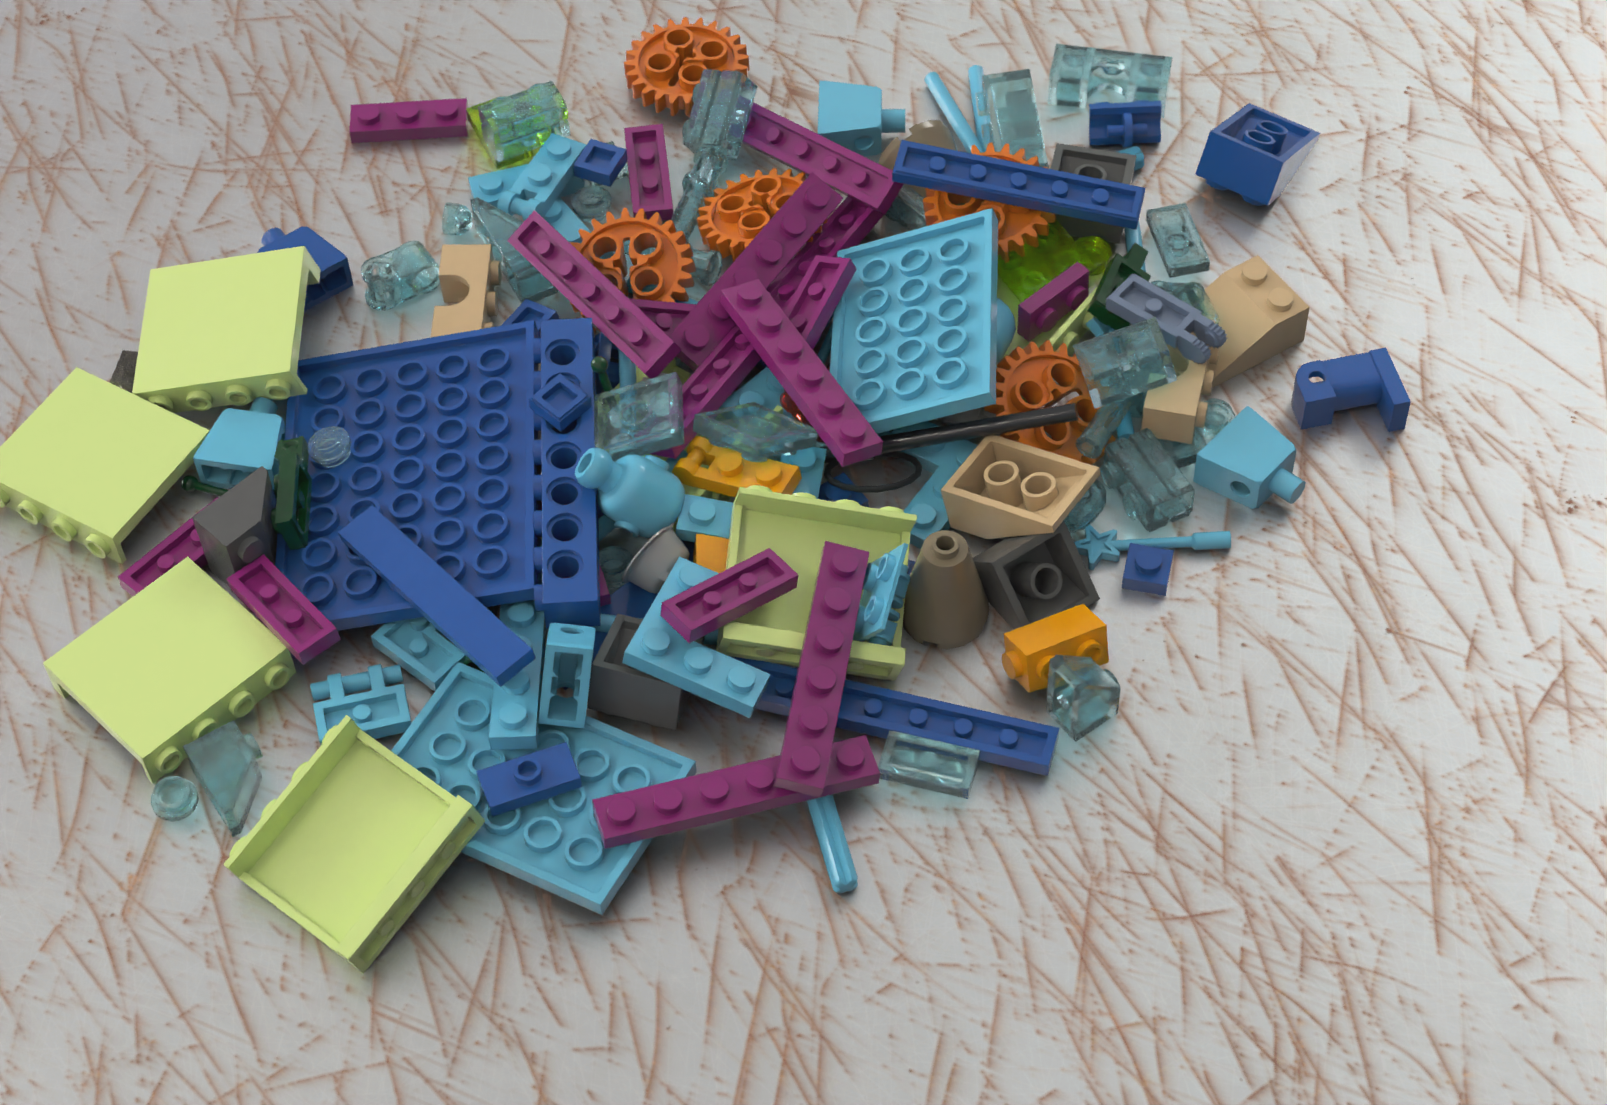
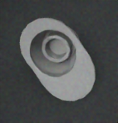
M674 523L658 531L643 545L622 575V582H632L650 593L657 594L679 556L689 560L690 553L687 547L673 531L672 526Z

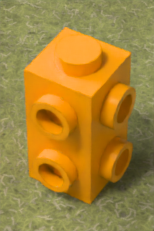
M1084 604L1004 633L1005 653L1002 654L1004 670L1010 679H1016L1029 693L1045 689L1054 683L1077 674L1086 673L1090 669L1109 662L1107 625Z

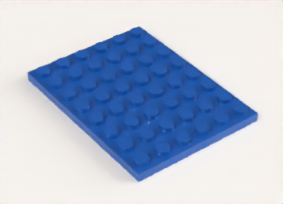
M534 320L298 360L297 376L306 386L307 394L287 398L284 440L304 436L309 445L308 473L312 478L308 546L290 550L283 536L277 534L275 566L337 628V631L424 617L342 542L338 534L339 530L371 505L485 607L534 600V584H538V573L534 566V547H538V537L534 531V511L538 510V501L534 497V475H538V466L534 463L533 440L538 439V431L534 429L533 410L530 409L529 398L534 395L533 371H538V363H534L533 338H538V329Z

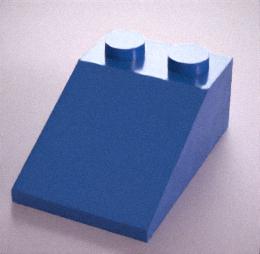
M1248 103L1210 131L1195 175L1206 179V183L1213 188L1219 190L1230 189L1241 194L1242 199L1250 204L1268 206L1282 194L1318 141L1320 133Z

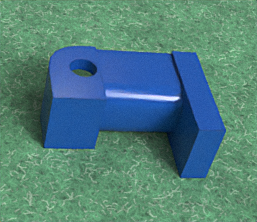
M1386 347L1370 350L1366 353L1324 361L1317 360L1303 364L1297 370L1291 399L1292 410L1301 430L1332 424L1335 411L1376 404L1388 432L1405 429L1411 403ZM1320 377L1324 381L1312 383L1309 379Z

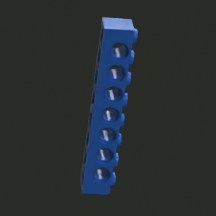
M592 318L541 320V338H533L534 363H541V371H533L534 394L557 375L562 374L591 396L592 406L561 432L533 411L535 431H541V439L533 440L534 463L536 466H542V474L534 475V497L536 501H542V510L534 511V531L537 537H542V547H534V566L536 572L542 574V584H534L535 611H544L546 629H549L550 623L589 627L601 626L598 489L583 487L575 477V469L583 454L588 449L597 448L595 372L591 368V361L595 358Z

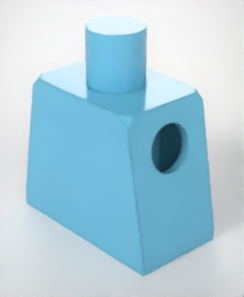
M819 81V135L867 157L875 156L882 152V133H905V109H882V90L879 87Z
M258 397L254 399L249 411L233 408L222 411L193 457L200 482L219 488L231 489L259 467L263 466L268 471L272 488L274 489V476L279 474V464L274 456L278 441L282 439L284 441L285 424L283 418L276 415L278 407L272 400Z
M1246 406L1196 456L1193 479L1195 483L1251 509L1259 508L1273 493L1293 504L1301 496L1306 485L1305 481L1292 474L1297 451L1294 444L1249 406Z
M550 623L546 642L538 724L585 729L596 628ZM561 687L573 689V697L565 698L558 696L557 689Z

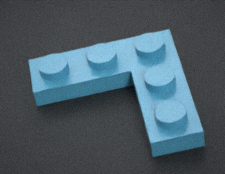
M925 421L909 425L906 427L878 433V436H885L938 426L929 421ZM960 440L899 451L915 457L921 463L923 469L933 473L903 510L904 513L917 515L916 523L910 532V544L921 549L924 540L930 534L941 530H949L950 523L941 488L978 445L968 440Z
M784 441L780 462L799 466L802 476L793 493H809L818 499L827 449ZM685 494L684 505L678 517L676 535L680 540L694 543L696 534L729 539L733 502Z
M679 556L626 648L622 663L751 718L768 685L770 674L695 641L688 643L661 616L662 602L719 574Z

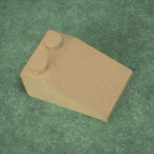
M1259 255L1225 271L1188 303L1200 310L1203 316L1210 320H1215V324L1225 330V334H1227L1226 342L1220 347L1217 364L1209 363L1208 370L1215 371L1212 388L1304 341L1310 307ZM1154 337L1155 343L1158 345L1159 339Z
M989 435L984 437L941 488V494L950 527L984 539L1054 533L1100 476L1101 472L1100 467L997 435Z

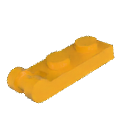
M701 436L693 438L687 447L688 455L686 458H680L672 469V474L677 476L685 485L731 497H736L739 487L747 488L753 485L768 487L772 492L792 495L802 479L799 466L715 446L711 441ZM702 464H704V465H708L709 468L707 469V468H703V467H700V466H701Z

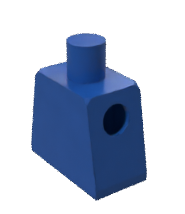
M302 226L288 234H285L280 228H271L264 233L261 240L264 247L260 248L257 253L305 246L321 269L319 283L307 285L304 312L354 285L348 258L345 254L309 227Z

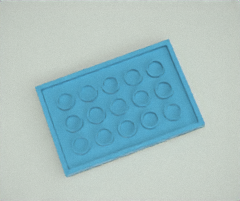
M993 208L837 252V257L851 258L857 270L833 313L830 373L877 434L996 404L998 218Z
M457 662L391 751L453 796L457 797L459 795L471 803L485 820L484 824L461 853L603 915L653 838L605 849L593 812L592 799L694 776L697 773L696 761L587 715L585 729L539 724L538 749L491 750L489 728L494 681L486 673ZM567 742L581 777V788L493 817L491 816L476 771Z

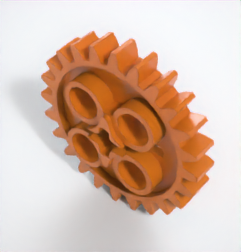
M683 17L681 24L676 25L673 20L668 19V27L662 28L660 25L654 24L653 34L642 31V41L632 40V50L626 51L624 69L627 87L632 89L635 99L642 97L644 107L655 103L656 113H660L667 107L670 108V114L673 117L679 110H684L686 116L690 117L693 109H698L703 115H706L707 106L711 105L716 108L727 90L742 93V83L748 82V71L750 69L746 44H741L739 34L731 36L730 27L718 30L717 21H713L708 26H705L701 17H699L695 24H690L688 18Z
M992 142L988 143L986 152L980 153L976 145L971 147L972 154L1039 167L1037 156L1026 161L1025 149L1023 148L1012 155L1010 154L1009 144H1005L1000 152H995ZM925 188L927 197L923 199L926 226L993 208L998 218V255H1001L1005 263L1009 262V252L1013 250L1021 257L1025 256L1024 245L1026 243L1037 248L1039 246L1038 234L1048 236V223H1053L1056 220L1054 213Z
M773 168L768 175H763L759 169L756 170L754 177L751 178L745 174H740L741 181L737 183L726 180V189L714 188L715 197L704 198L705 206L698 208L700 217L697 218L702 242L704 245H708L709 252L718 251L719 258L721 259L732 255L734 262L805 181V173L802 172L793 177L792 169H788L782 175H778L776 168ZM822 226L815 233H821L823 231ZM813 236L807 242H812Z
M623 208L620 219H615L613 214L608 211L606 212L607 223L602 225L593 218L591 222L594 230L591 233L583 229L578 231L582 243L570 242L628 297V287L624 279L628 274L624 243L630 240L629 257L633 266L629 269L633 299L675 302L676 300L688 302L689 300L687 291L684 288L694 287L693 277L689 273L696 271L694 261L690 259L693 256L690 244H685L687 241L683 231L676 232L672 220L662 225V219L658 212L647 220L643 208L638 210L635 217H630L627 208ZM647 248H656L651 254L641 255V252ZM607 252H615L610 258L600 259ZM657 284L654 290L642 292V289L647 285ZM570 302V304H571V306H572V308H573V311H574L575 313H576V312H580V311ZM580 313L582 318H587L582 313Z
M1046 340L1039 348L1034 341H1031L1024 349L1019 346L1016 347L996 365V404L985 406L984 410L995 413L996 416L1049 408L1068 394L1077 392L1079 396L1072 398L1066 404L1076 403L1078 415L1082 420L1079 418L1078 421L1001 433L999 436L1093 465L1108 452L1106 448L1116 439L1111 433L1119 427V422L1110 417L1119 410V406L1110 404L1107 401L1115 394V391L1102 388L1101 384L1106 380V374L1095 376L1092 373L1096 364L1094 361L1083 365L1081 363L1082 352L1080 350L1071 357L1067 355V346L1064 343L1054 351L1050 340ZM1021 396L1024 397V398L1027 400L1028 403H1026V402L1021 398ZM1045 432H1047L1052 439H1050Z

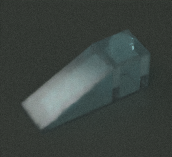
M478 197L471 199L470 203L475 229L485 244H491L494 260L501 262L502 273L521 304L525 299L536 302L560 292L507 241L523 222Z

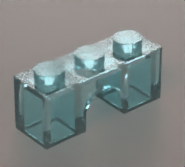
M1056 43L1049 75L1048 104L1086 109L1088 99L1094 92L1110 89L1121 93L1125 97L1126 102L1137 100L1161 101V118H1164L1170 86L1172 57Z

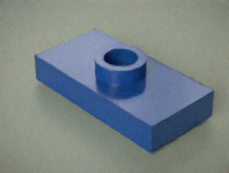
M567 742L476 771L492 817L582 787L581 777Z

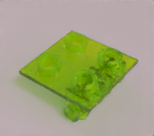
M1057 219L1053 223H1048V236L1038 234L1039 246L1037 248L1027 243L1024 245L1025 256L1021 257L1013 250L1009 252V262L1005 263L1001 255H998V276L1021 303L1076 262L1090 270L1089 274L1098 270L1097 266Z

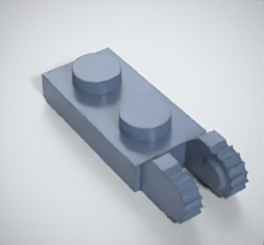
M1131 274L1106 298L1107 310L1171 347H1178L1182 355L1189 360H1193L1194 363H1205L1211 355L1209 346L1219 348L1226 342L1227 334H1225V330L1218 324H1215L1214 321L1203 316L1200 310L1136 274Z

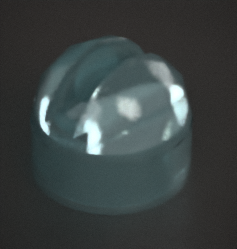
M447 202L442 219L443 234L456 236L468 232L473 225L471 211L462 204Z

